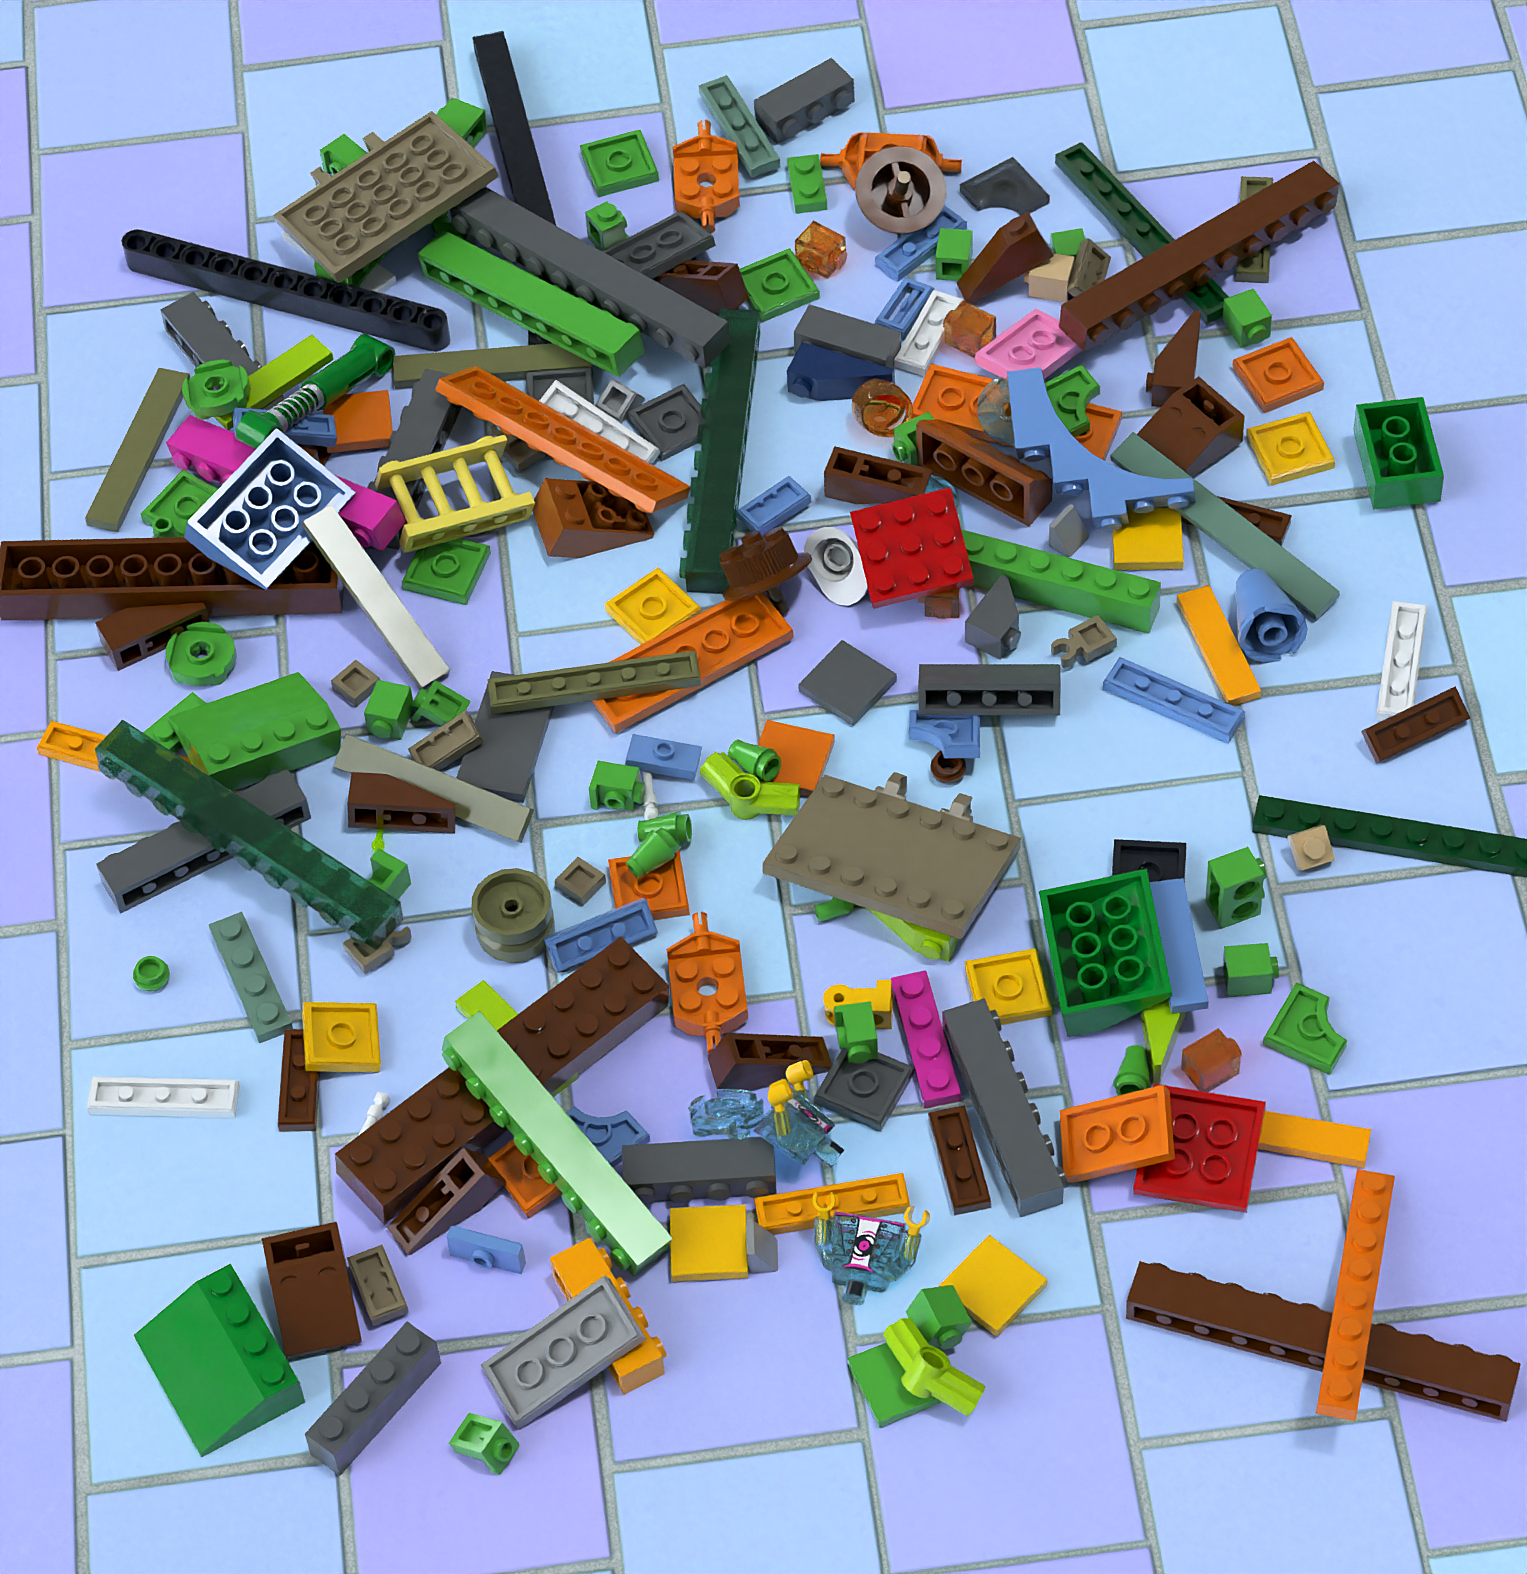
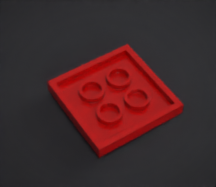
M951 487L850 512L873 609L975 584Z
M1153 1083V1087L1161 1085ZM1165 1085L1170 1090L1175 1159L1137 1168L1133 1188L1134 1194L1247 1213L1266 1102Z

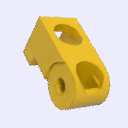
M877 980L876 988L851 989L842 984L829 987L823 995L826 1020L835 1026L834 1006L871 1001L875 1028L892 1029V980Z

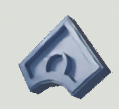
M910 710L909 739L925 741L935 745L942 751L944 758H980V715H919V710Z
M575 1106L566 1112L613 1168L622 1162V1145L647 1144L650 1142V1135L627 1110L609 1117L587 1115Z

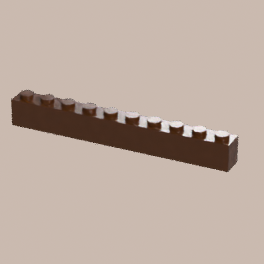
M1314 160L1062 304L1059 328L1084 352L1095 345L1103 344L1117 332L1127 330L1136 321L1147 315H1153L1167 303L1180 299L1186 292L1206 284L1210 278L1223 271L1230 270L1236 263L1248 256L1256 255L1262 248L1273 242L1280 241L1286 234L1298 227L1306 226L1317 216L1330 212L1336 206L1340 183Z
M1139 1261L1127 1298L1126 1319L1323 1372L1333 1313L1321 1310L1314 1304H1298L1283 1300L1280 1296L1273 1293L1261 1294L1249 1291L1236 1283L1223 1284L1208 1280L1205 1276L1191 1272L1186 1274L1171 1270L1161 1263L1153 1262L1149 1264ZM1371 1323L1362 1383L1507 1422L1521 1363L1514 1362L1504 1355H1488L1477 1352L1467 1345H1451L1436 1341L1433 1337L1426 1334L1413 1335L1402 1332L1389 1324Z

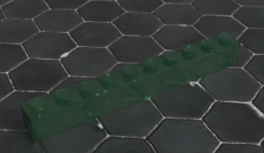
M720 309L719 317L728 321L730 344L708 366L712 367V372L705 374V393L709 394L708 399L702 398L701 418L705 419V423L698 426V444L702 446L701 451L695 450L694 471H698V475L691 478L690 495L695 498L694 504L688 503L687 524H691L690 531H684L683 550L687 551V557H681L679 576L680 578H685L687 592L722 594L729 585L720 565L721 559L719 554L728 548L734 547L737 510L739 509L761 336L759 310Z
M122 719L95 748L99 763L98 768L106 777L112 780L117 778L125 784L126 788L133 795L139 798L144 796L153 803L160 813L166 816L171 814L180 820L182 826L190 833H200L207 838L208 842L219 852L227 851L235 857L236 861L243 868L249 871L254 869L263 875L265 881L273 888H283L291 894L292 898L304 908L310 906L319 912V915L326 923L334 927L338 925L346 930L356 943L360 945L367 944L377 950L404 920L399 900Z

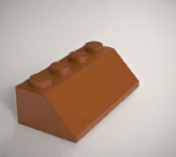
M920 420L916 424L917 466L931 469L932 475L1029 527L1052 501L1053 479L1044 472L1021 463L1016 457L1006 455L993 448L986 441L978 440L966 434L959 427L951 426L942 420Z

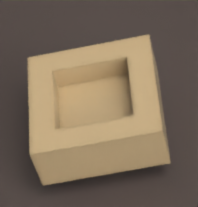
M1319 825L1288 835L1297 870L1303 871L1335 860L1325 825Z

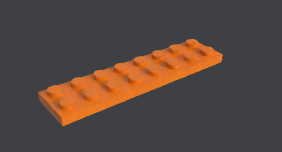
M478 366L459 371L438 380L435 391L446 396L450 403L469 409L475 417L490 421L499 426L503 433L520 438L527 442V446L531 449L543 451L553 457L556 463L573 468L580 472L584 479L608 488L612 495L626 498L643 512L654 513L688 497L691 486Z

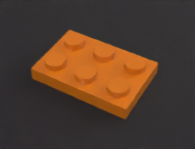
M1165 1085L1060 1110L1063 1170L1069 1184L1175 1159L1170 1090Z

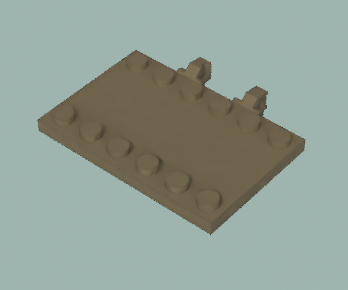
M430 111L385 142L374 132H371L362 138L368 150L367 154L332 177L327 172H323L321 166L310 172L316 187L273 215L277 224L337 283L352 276L371 261L378 259L383 253L398 243L405 241L409 236L432 223L436 218L459 205L463 200L499 177L496 168L433 111Z
M894 772L887 780L885 788L877 786L875 790L824 775L763 861L762 873L962 940L1020 850L1021 838L973 823V816H971V801L973 797L959 793L952 801L950 810L941 808L940 812L906 801V796L904 795L907 792V776Z

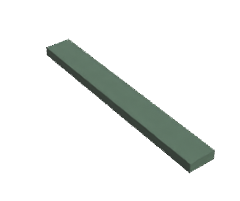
M1134 432L1110 455L1111 461L1121 469L1137 475L1162 479L1192 478ZM1193 478L1196 502H1191L1184 508L1174 509L1250 569L1266 571L1289 599L1317 620L1340 596L1339 590Z

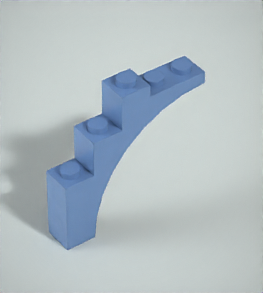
M1041 367L1007 372L1014 441L1018 460L1024 459L1027 462H1037L1043 460L1045 456H1051L1056 493H1063L1064 496H1076L1082 494L1083 490H1089L1092 519L1095 528L1112 531L1121 528L1124 524H1129L1128 511L1134 510L1136 513H1148L1153 511L1155 507L1168 506L1172 509L1187 507L1191 502H1196L1193 478L1162 479L1137 475L1114 467L1089 452L1070 434L1057 416L1047 395Z

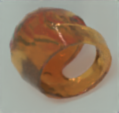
M876 378L870 379L862 384L853 395L851 406L854 418L863 429L876 436L894 437V428H887L899 421L905 409V417L899 425L913 419V405L910 398L899 386L890 381Z

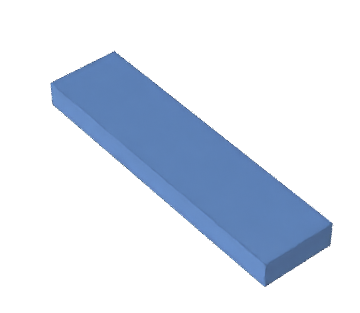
M1121 657L1118 658L1103 681L1104 690L1228 744L1245 719L1244 710Z
M1184 878L1150 882L1173 994L1172 997L1168 998L1171 1013L1208 1009L1209 1001Z

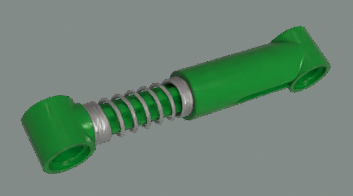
M367 334L360 335L354 341L350 351L303 382L300 390L285 398L277 406L260 414L253 410L246 412L236 428L237 440L256 450L276 428L284 433L293 424H297L299 420H303L305 416H308L310 412L325 409L372 375L384 376L393 365L395 349Z

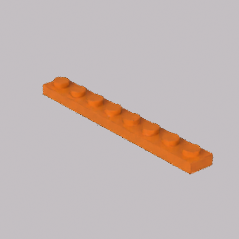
M1357 1169L1316 1414L1356 1421L1395 1179L1394 1175Z

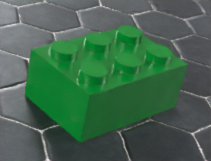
M1424 397L1356 404L1353 431L1372 508L1381 509L1441 501L1444 473Z

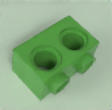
M1248 846L1208 861L1205 902L1220 929L1261 915L1262 899L1265 898L1263 881L1267 877V873L1260 858L1255 859Z

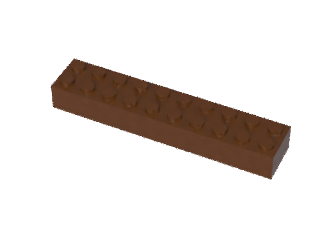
M184 537L1 541L0 544L1 621L104 618L109 614L131 607L201 602L206 606L208 616L342 613L344 584L313 541L267 590L211 560Z
M620 936L499 1028L497 1032L545 1089L552 1094L578 1072V1075H580L667 1008L670 986ZM450 1067L445 1069L335 1153L336 1174L383 1225L400 1214L463 1147L474 1152L479 1148L483 1150L508 1130L506 1126L502 1128L494 1121L489 1112L491 1108L482 1098L477 1099L471 1094L466 1086L465 1077L458 1069L456 1071H453Z

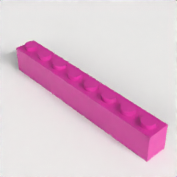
M192 415L186 418L166 442L172 455L171 460L178 468L185 471L191 470L207 481L211 482L214 480L222 484L255 451V449L235 439L233 432ZM335 475L356 492L355 496L338 514L361 546H371L383 551L406 523L397 500Z

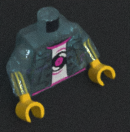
M803 1060L790 1065L786 1070V1078L794 1086V1089L789 1086L786 1079L779 1080L770 1085L767 1097L772 1106L754 1129V1132L800 1164L805 1165L815 1155L832 1168L845 1149L828 1137L835 1127L834 1122L811 1104L809 1089H805L803 1082L813 1078V1070L809 1061Z
M817 1191L813 1195L812 1203L815 1209L818 1210V1216L815 1217L814 1246L823 1268L832 1272V1282L836 1285L845 1286L842 1299L851 1305H863L867 1291L885 1292L890 1282L898 1281L914 1266L922 1235L919 1233L920 1228L928 1225L930 1213L928 1210H924L922 1221L919 1224H916L912 1219L915 1206H910L906 1209L904 1213L906 1223L835 1211L833 1218L830 1216V1210L836 1203L834 1193L831 1191V1204L824 1208L819 1206L817 1202Z

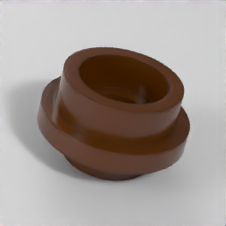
M940 751L931 761V774L939 782L955 783L965 775L966 762L964 758H944L942 751Z

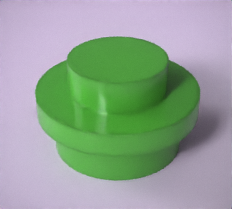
M156 956L143 957L137 962L133 970L135 984L144 991H155L162 988L170 977L168 965Z

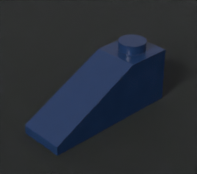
M804 342L801 343L786 371L788 392L801 398H809L816 401L853 399L856 394L868 391L894 394V392L878 389L861 390L855 393L857 390L867 387H879L895 391V369Z

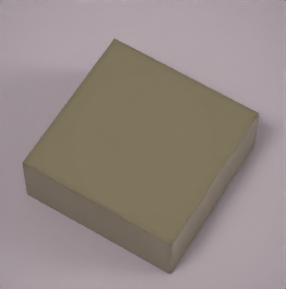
M354 660L331 680L333 690L357 707L372 694L375 684L380 678L360 662Z
M577 857L555 879L556 889L582 906L606 883L605 874L580 857Z

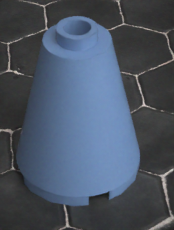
M1250 569L1238 577L1236 581L1237 638L1245 654L1250 659L1259 662H1275L1282 659L1281 654L1289 650L1292 653L1297 651L1305 641L1308 631L1302 612L1266 571Z

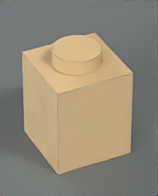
M1053 253V257L1024 273V282L1029 283V297L1066 303L1070 295L1067 288L1074 267V256Z

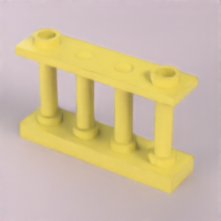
M505 435L497 437L485 436L475 443L402 462L390 461L379 467L375 481L376 489L379 490L392 486L407 521V524L403 526L399 540L404 553L530 519L535 505L531 492L514 493L499 459L503 456L507 443ZM486 461L501 495L500 500L489 503L482 500L468 466ZM455 470L470 507L459 511L451 509L436 474ZM424 479L439 514L438 516L425 520L419 517L406 487V482Z

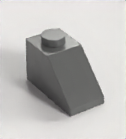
M1001 574L965 621V643L999 660L1002 659L1009 649L1013 650L1017 646L1021 637L1018 610L1008 577Z

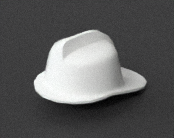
M822 527L815 530L807 538L804 552L809 553L812 557L808 568L822 592L830 601L838 605L849 606L858 602L868 589L858 544L844 531L835 527Z

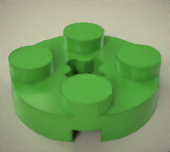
M213 360L194 369L195 375L189 381L187 377L182 384V393L187 407L194 412L196 418L206 420L210 417L231 413L234 411V408H246V399L250 395L251 385L247 372L241 365L238 368L232 366L231 361ZM216 386H220V387H221V388L218 389V390H214V387H216Z
M197 622L188 625L187 631L182 632L179 636L176 632L170 638L166 647V659L174 680L193 686L209 684L215 686L224 683L227 679V674L233 669L237 658L236 647L232 637L226 634L223 627L211 622ZM201 650H206L207 656L203 658L193 656V654H199Z

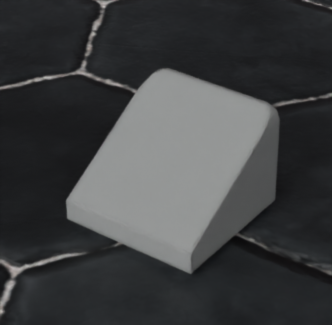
M611 378L595 406L622 423L627 419V411L641 405L645 398Z
M1072 504L1067 505L1049 524V547L1066 557H1071L1089 537L1084 523Z
M748 1221V1224H746L748 1270L751 1273L776 1272L778 1270V1245L776 1237L756 1222Z

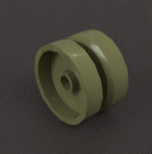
M513 868L502 869L492 873L477 885L471 898L472 915L475 922L477 940L482 949L494 959L508 963L524 962L539 956L547 948L543 938L555 933L551 895L544 880L533 872Z

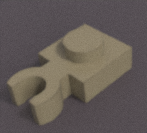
M494 425L490 427L493 437L506 436L507 443L503 456L519 473L546 457V453L531 449L527 446V442L520 438L507 435L498 430Z
M1096 615L1069 629V639L1060 638L1055 640L1051 644V653L1056 655L1059 652H1066L1067 654L1061 656V666L1067 668L1072 666L1080 655L1088 662L1117 647V638L1099 615Z
M394 914L385 920L384 926L378 930L372 923L343 942L344 951L366 974L394 956L395 953L392 945H402L408 942L412 937L411 931L408 926L401 931H393L401 925L399 916Z

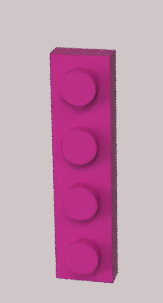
M927 971L891 977L894 999L924 1108L961 1101L960 1088Z

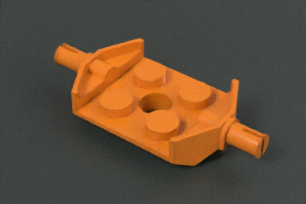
M700 120L697 123L698 136L673 146L675 210L677 212L682 210L692 219L700 218L702 227L707 231V224H709V231L712 234L715 231L714 220H716V217L730 216L740 207L737 143L711 135V122L705 120V129H703V120ZM706 181L714 183L709 187L700 186L701 183Z
M858 132L851 135L845 148L840 149V154L821 153L820 156L821 167L831 166L843 169V173L854 191L856 179L862 165L873 154L889 147L904 146L917 149L931 157L942 172H962V159H943V154L939 153L934 139L929 135Z
M698 912L692 915L694 933L667 948L675 1027L688 1035L704 1036L707 1042V1054L710 1056L714 1050L713 1044L718 1045L721 1037H723L722 1034L737 1030L748 1019V1008L739 940L709 931L707 913L700 912L702 924H699ZM705 985H713L718 989L716 993L709 996L698 992Z

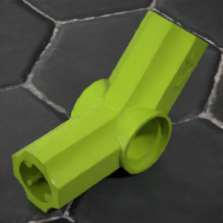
M714 752L706 758L705 763L700 767L701 776L730 804L731 812L739 819H752L757 817L759 813L796 816L799 811L800 784L759 781L754 775L745 773L724 752Z
M900 1318L894 1324L889 1325L884 1331L883 1336L905 1370L901 1377L903 1386L915 1396L921 1398L933 1396L966 1416L971 1415L986 1386L951 1366L946 1354L927 1343L911 1318Z

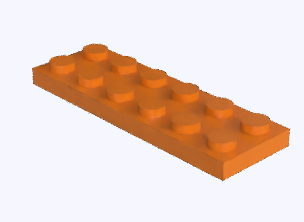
M930 364L909 411V420L929 412L935 420H942L951 426H957L974 438L1015 448L1009 386L1007 382ZM1089 403L1085 413L1090 421V430L1075 437V439L1089 452L1105 461L1122 421V411Z
M763 592L740 600H725L610 661L615 662L696 650L701 686L592 700L591 702L613 731L618 733L793 639V629Z

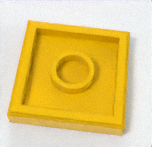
M1310 411L1251 427L1246 431V437L1270 486L1335 467V460Z
M1155 508L1148 513H1136L1134 510L1128 511L1129 524H1124L1121 528L1112 530L1114 570L1183 569L1181 515L1174 509Z
M659 567L605 603V611L640 645L702 613L701 607Z
M1036 948L965 961V971L973 1001L985 998L989 1010H996L1001 1025L1052 1016V1006Z
M303 1002L302 1020L306 1071H380L381 1059L377 1003Z
M746 1204L670 1208V1236L673 1238L670 1244L672 1282L748 1278Z
M988 1235L943 1280L939 1287L953 1285L968 1315L998 1337L1044 1290L1048 1279L991 1235Z

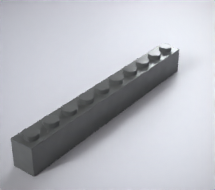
M487 187L478 190L459 205L449 210L452 226L458 232L470 235L483 246L495 249L502 253L509 261L518 262L535 275H541L563 290L583 298L589 304L610 312L614 317L626 323L634 324L641 333L654 339L660 346L670 348L681 354L688 362H695L706 369L730 344L728 321Z

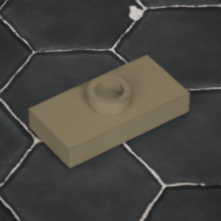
M1089 238L1080 243L1067 291L1073 297L1104 281L1111 257Z
M465 710L408 748V751L414 761L440 771L484 742V739L471 715Z
M383 1244L347 1257L348 1265L373 1326L409 1313L408 1306Z

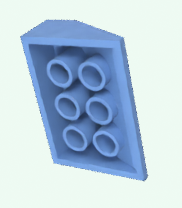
M276 428L190 518L186 525L184 538L211 560L267 590L312 542V539L302 527L303 521L331 504L339 513L355 496L356 492Z

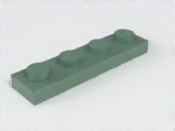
M728 75L698 85L699 95L727 140L737 143L738 157L750 177L753 178L780 168L778 154Z
M241 911L208 924L210 933L259 1044L283 1035L284 1030L293 1029L292 1022L243 912Z

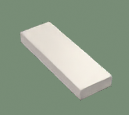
M933 290L894 360L895 368L925 377L930 364H933L964 307V299Z

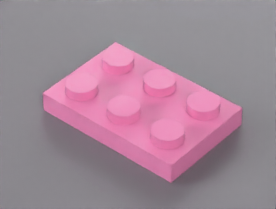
M1035 308L976 352L975 364L1007 381L1008 371L1041 367L1045 379L1081 352L1082 349L1059 328L1060 320Z

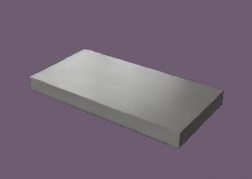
M604 1275L481 1364V1367L512 1422L521 1429L646 1340L611 1279Z

